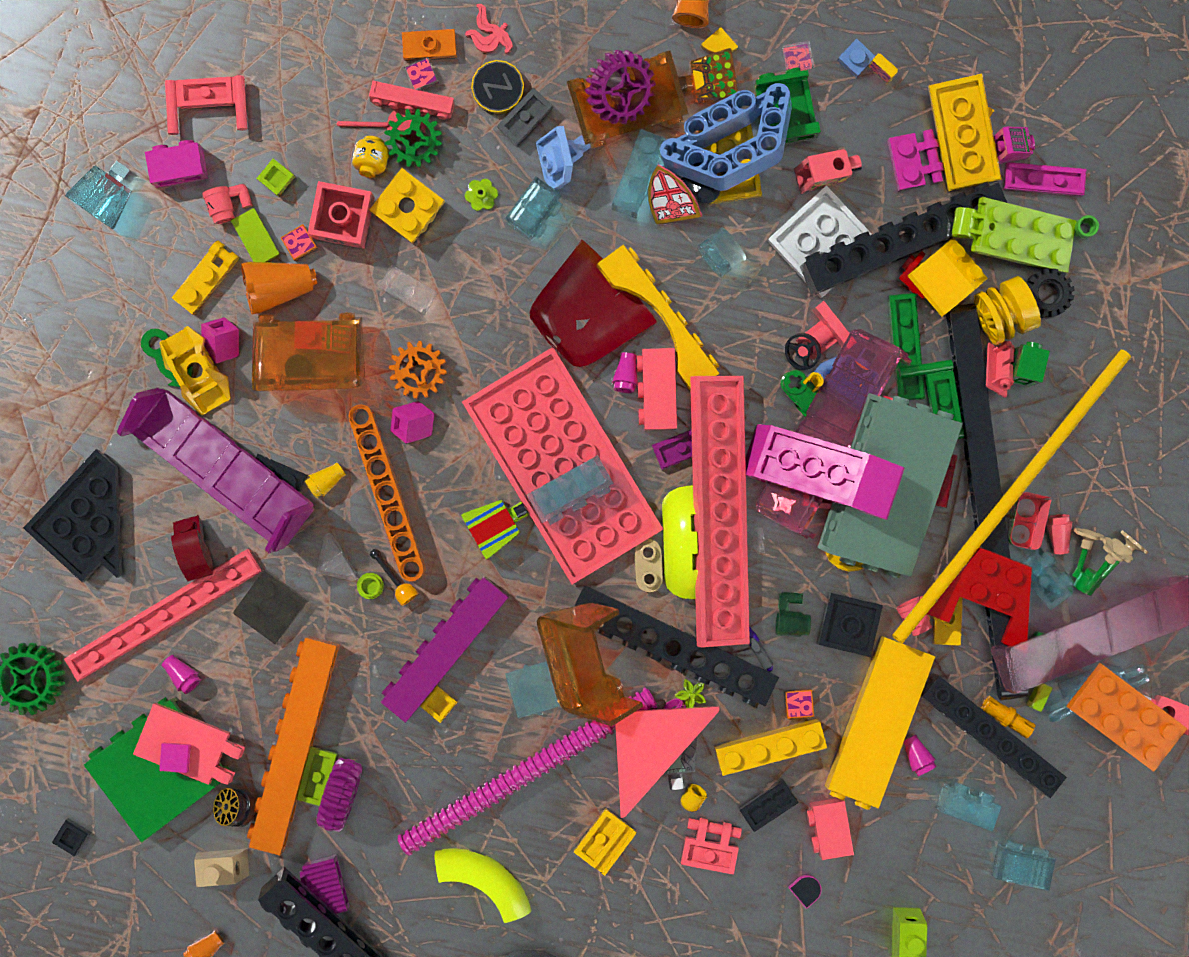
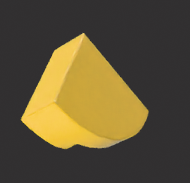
M722 27L708 37L700 46L711 54L732 53L738 49L736 43Z

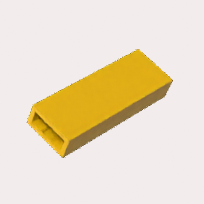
M880 636L824 785L827 789L831 790L829 795L841 800H845L846 796L856 800L855 805L870 810L871 806L879 809L935 656Z

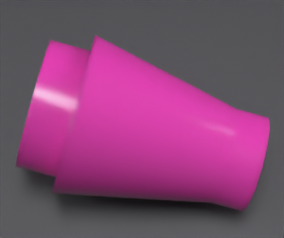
M627 352L621 353L620 361L612 380L614 391L620 393L635 392V387H638L637 355Z
M174 655L166 658L161 665L179 692L182 691L184 694H188L201 681L197 671L177 659Z
M917 735L904 740L903 745L905 746L912 772L915 771L917 776H921L937 767L934 762L936 759L918 739Z

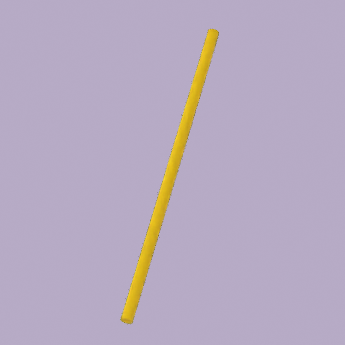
M1121 349L892 634L893 638L902 644L905 642L1130 360L1131 355L1127 351Z

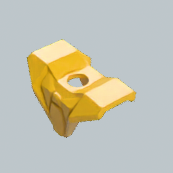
M186 326L178 333L160 341L159 345L165 369L173 373L180 385L182 397L200 415H204L231 399L228 376L219 372L218 368L214 365L204 346L205 338L189 326ZM197 362L202 366L203 372L200 377L192 378L188 375L187 368L191 363Z

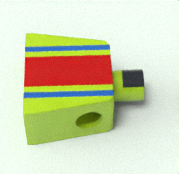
M499 500L463 513L461 516L485 559H488L521 533L516 522L529 516V513L522 501L507 508L504 501Z

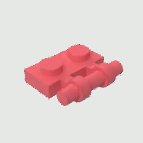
M689 818L687 829L697 830L696 838L685 836L681 865L734 875L739 848L738 846L729 845L730 837L740 839L742 828L732 827L731 823L723 822V825L708 822V819L699 818V820ZM706 832L721 835L720 843L705 840Z

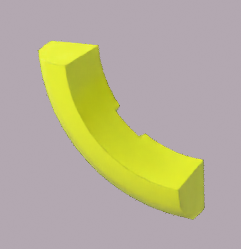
M693 485L678 487L670 491L662 503L664 581L671 593L685 599H696L695 585L698 570L695 569V554L698 553L697 531H694V515L696 513L693 506Z
M467 849L435 850V865L439 883L450 881L462 882L480 889L495 903L504 923L520 919L531 912L529 900L518 880L496 860Z

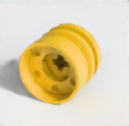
M1019 276L1002 282L999 285V292L995 288L990 287L986 290V293L980 291L974 295V304L977 309L979 323L988 339L996 346L1003 343L1005 339H1013L1015 337L1014 328L1023 335L1041 326L1040 312L1036 300L1027 283Z

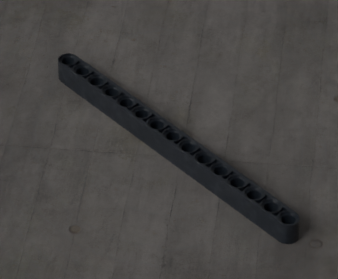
M972 303L956 305L946 313V323L961 421L963 423L964 438L962 441L974 530L976 531L1002 498L988 388L986 387V373L978 314L975 304ZM1004 516L980 547L1010 558ZM985 606L997 696L1000 701L1028 697V683L1023 651L1001 642L1011 616Z

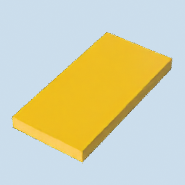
M982 74L929 85L928 90L947 191L1002 180Z

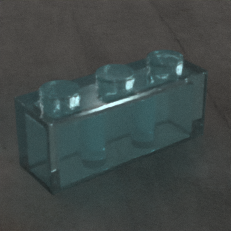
M640 129L614 197L612 210L637 218L649 187L650 178L661 155V144L666 138Z
M597 455L532 491L527 496L541 522L545 523L548 521L552 525L564 518L562 514L564 511L572 508L573 512L588 505L586 499L595 495L598 499L611 492L609 486L614 483Z

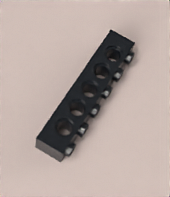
M933 673L927 680L921 698L1048 798L1054 795L1067 778L1064 774L942 677Z
M282 868L261 887L258 898L261 907L266 912L276 916L286 930H291L296 934L301 943L306 948H311L319 957H344L343 954H350L353 957H384L287 868ZM284 901H291L294 905H287ZM304 919H311L314 922L308 923ZM329 936L333 938V940H326L323 937Z

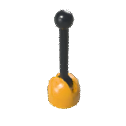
M378 549L370 551V557L377 560L397 586L395 597L400 605L404 606L412 601L419 594L411 584L400 583L380 557Z

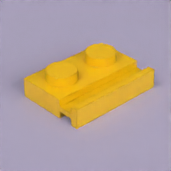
M605 808L574 849V853L605 876L637 834V831Z

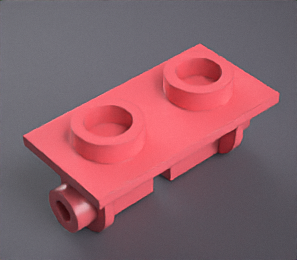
M1004 341L998 347L989 342L987 345L986 387L1006 398L1007 390L1014 384L1013 365L1010 363L1014 361L1015 347L1011 341Z

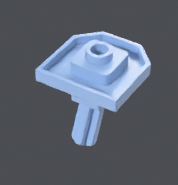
M557 126L536 142L544 181L552 190L560 189L571 182L572 163L581 158L584 152L596 144L595 135L586 131L575 140H567L564 126Z

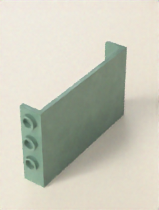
M869 393L851 449L874 455L905 469L887 520L832 502L818 548L829 554L839 556V561L855 566L857 561L863 563V568L877 572L878 568L885 569L884 574L895 578H900L901 574L911 577L963 423L954 421V415L938 410L937 415L931 413L932 407L916 403L915 407L909 406L910 400L894 395L893 400Z

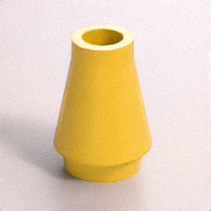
M336 462L332 466L308 475L309 478L304 482L317 499L321 495L324 497L346 474Z

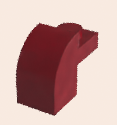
M199 515L173 522L174 535L171 536L173 551L179 568L187 582L213 575L212 556L204 542L203 525Z

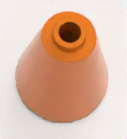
M247 261L241 263L247 301L252 315L260 314L313 291V285L317 284L315 270L309 269L308 264Z

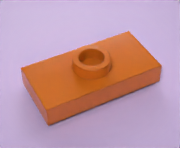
M455 29L402 32L404 61L457 58Z

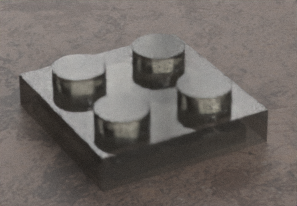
M264 570L233 611V614L276 645L308 603V600L270 572Z

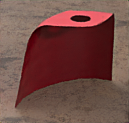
M582 239L537 296L529 312L530 319L544 339L575 367H583L596 362L657 323L654 316L638 297L626 291L612 288L597 267V264L603 258ZM576 320H588L583 328L577 330ZM553 336H558L561 342L558 343ZM547 337H549V338L555 343V345H556L557 347H555V346L548 340Z

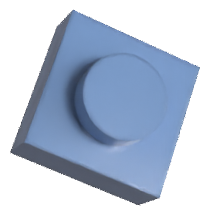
M856 39L841 54L837 61L857 78L871 63L875 55Z

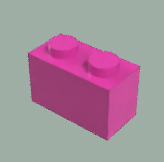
M184 140L178 143L179 146L157 145L153 146L151 151H145L150 183L154 187L160 188L208 179L203 147L198 142L194 143V140Z

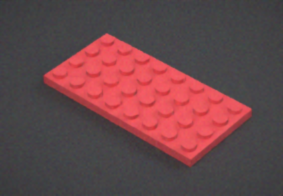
M553 347L462 401L572 585L664 530Z

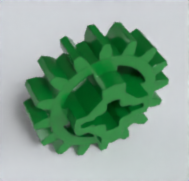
M406 109V116L403 117L399 112L396 114L397 122L389 120L388 123L393 128L392 130H386L384 133L390 136V140L386 141L385 145H392L393 149L389 152L390 155L395 153L399 155L396 162L399 163L405 159L407 167L411 166L412 161H415L416 165L421 167L422 159L428 163L431 162L430 153L438 155L439 152L434 147L435 145H442V142L437 140V136L441 135L442 131H435L434 127L438 124V121L430 122V113L423 117L421 116L420 109L416 110L415 115L411 114L410 109ZM411 120L408 129L398 130L403 122ZM421 122L429 128L431 136L425 135L421 129ZM415 130L417 131L416 135L426 141H417L414 145H411V140L401 135L411 134ZM396 139L402 141L405 145V153L398 147ZM422 145L429 146L425 153L415 156L417 148Z

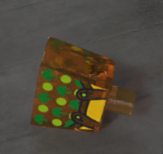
M731 48L690 61V75L675 77L677 93L692 91L695 104H715L738 92Z

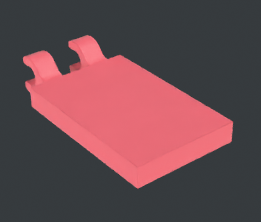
M154 703L133 755L160 765L162 743L191 744L189 772L178 773L208 785L212 782L213 778L228 785L232 783L235 772L218 766L221 756L225 753L232 758L239 759V757H242L245 747L228 740L231 732L161 704Z

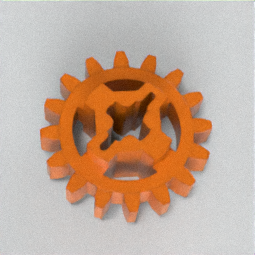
M418 341L417 347H414L411 342H407V350L399 347L400 356L392 355L391 357L396 363L389 366L390 370L395 371V374L390 376V380H398L395 388L399 390L404 387L403 395L406 397L410 392H413L414 399H418L419 393H422L425 398H429V390L437 393L436 384L444 385L445 383L440 376L447 374L446 370L441 369V366L446 364V360H438L441 352L439 350L431 352L433 345L430 343L426 348H423L422 341ZM418 353H425L433 360L424 361L420 359ZM408 356L409 361L406 367L401 369L402 362ZM415 361L421 367H425L421 371V379L415 373H412L415 370ZM436 370L433 380L428 384L427 378L429 374ZM412 379L416 381L418 388L407 385L404 380Z

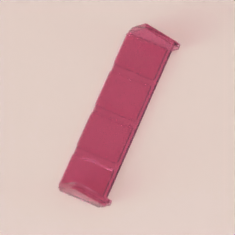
M862 329L852 330L836 357L830 374L825 377L823 385L815 395L806 412L807 415L804 421L799 424L796 433L851 448L868 394L880 396L898 363L911 364L912 360L908 357L909 355L901 348ZM767 482L756 502L755 508L758 509V513L777 525L806 539L809 537L814 540L816 535L807 530L823 499Z
M1189 575L1169 577L1170 585L1099 611L1014 646L995 645L991 647V652L1005 690L1009 693H1020L1189 626Z

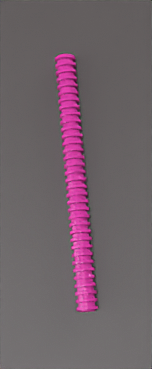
M646 687L642 688L643 691L641 693L637 691L635 693L636 696H629V700L626 702L622 700L621 705L618 706L616 704L614 709H607L606 714L601 713L599 718H592L591 723L587 721L585 726H579L576 732L572 730L570 732L571 735L568 736L566 734L563 736L564 739H557L556 744L551 743L549 748H542L541 753L535 752L534 757H527L528 760L526 762L524 760L520 761L521 765L517 766L515 764L513 769H507L504 775L500 773L498 775L499 778L496 779L494 777L491 779V783L485 782L484 787H477L476 792L470 791L469 796L464 795L461 801L457 799L455 801L456 804L450 803L447 809H441V813L435 812L434 817L429 816L426 818V822L420 821L419 826H412L411 831L407 829L404 835L400 833L397 840L403 852L411 856L413 854L412 851L415 850L417 852L421 846L426 847L427 842L432 843L434 838H441L442 833L447 834L449 829H456L457 824L461 826L464 820L469 821L471 816L476 817L478 815L477 812H484V808H491L492 803H499V799H506L507 794L511 796L513 791H519L522 785L526 787L528 785L527 782H534L536 777H542V773L545 772L547 774L549 769H556L557 764L562 765L564 760H571L572 755L576 757L579 751L584 752L587 746L591 748L593 746L592 743H599L601 738L606 739L607 734L613 735L614 730H616L615 712L649 710L652 707L656 709L657 703L649 689H646Z

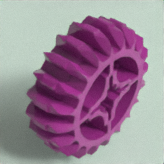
M614 50L613 54L605 53V61L596 59L598 67L589 68L593 76L592 78H586V81L591 84L590 87L584 89L590 95L586 101L592 105L591 110L599 114V118L605 121L608 120L612 124H617V122L626 124L628 119L636 121V113L644 114L643 106H651L650 102L647 101L649 96H655L654 92L650 91V88L656 85L655 81L651 80L654 73L648 69L650 64L643 60L641 55L633 54L629 50H624V52ZM627 67L632 69L635 80L630 79ZM605 94L611 95L614 107H610Z
M340 758L335 762L318 808L319 811L316 819L318 826L331 832H340L344 828L360 784L363 771L361 764L348 758L347 760Z

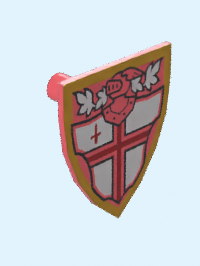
M658 164L650 178L648 187V201L655 223L662 224L702 217L699 205L687 185L673 172Z

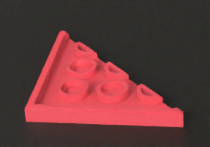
M719 706L615 712L621 818L627 816L719 712Z

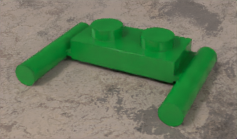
M951 359L898 368L900 379L926 374L929 404L932 407L931 413L937 415L938 410L953 414L954 421L962 423ZM962 427L958 439L964 438V430Z

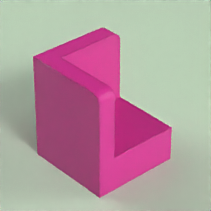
M225 317L201 324V335L205 338L204 346L213 362L219 363L238 357L239 329Z
M419 401L395 407L392 410L390 431L406 444L432 435L434 413Z

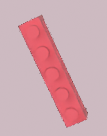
M374 80L372 81L369 93L370 102L374 105L381 106L383 104L388 105L392 109L402 108L405 111L410 109L411 113L420 109L422 115L425 116L427 113H430L442 120L451 119L455 105L454 98Z

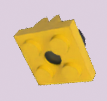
M401 168L369 211L413 244L419 235L428 229L429 223L435 220L436 213L445 201Z

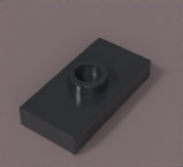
M782 779L740 807L739 810L753 832H756L799 802Z

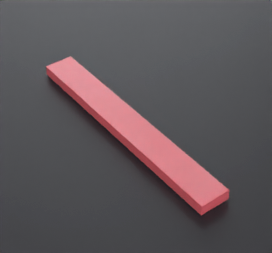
M250 548L246 549L214 568L213 575L194 580L64 658L77 682L81 681L263 572Z

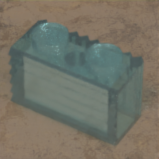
M535 177L504 219L505 223L530 241L534 237L539 239L547 228V225L544 224L550 215L555 217L562 208V195L538 177Z
M1007 841L1006 845H997L992 870L993 877L1010 883L1047 891L1050 890L1056 859L1049 855V850L1033 847V850L1030 851L1022 849V844L1013 841Z

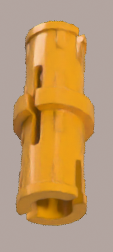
M990 695L982 704L981 709L1000 721L1003 727L1008 726L1026 739L1031 736L1034 731L1033 728L1036 727V724L1016 713V709L1013 707L1008 708Z

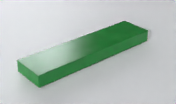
M916 294L889 295L888 304L897 396L908 400L925 399L923 375L900 379L898 374V368L922 364Z

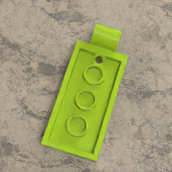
M981 197L979 198L978 210L964 207L956 208L952 236L964 239L973 238L971 252L1042 269H1058L1059 273H1068L1077 220Z

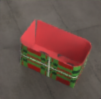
M1025 492L1019 497L1012 507L1007 530L1009 544L1031 550H1037L1041 547L1051 500L1043 499L1051 497ZM1029 499L1035 504V512L1031 517L1025 518L1018 514L1017 508L1021 500ZM1024 525L1029 529L1030 537L1025 543H1016L1012 539V531L1015 526Z

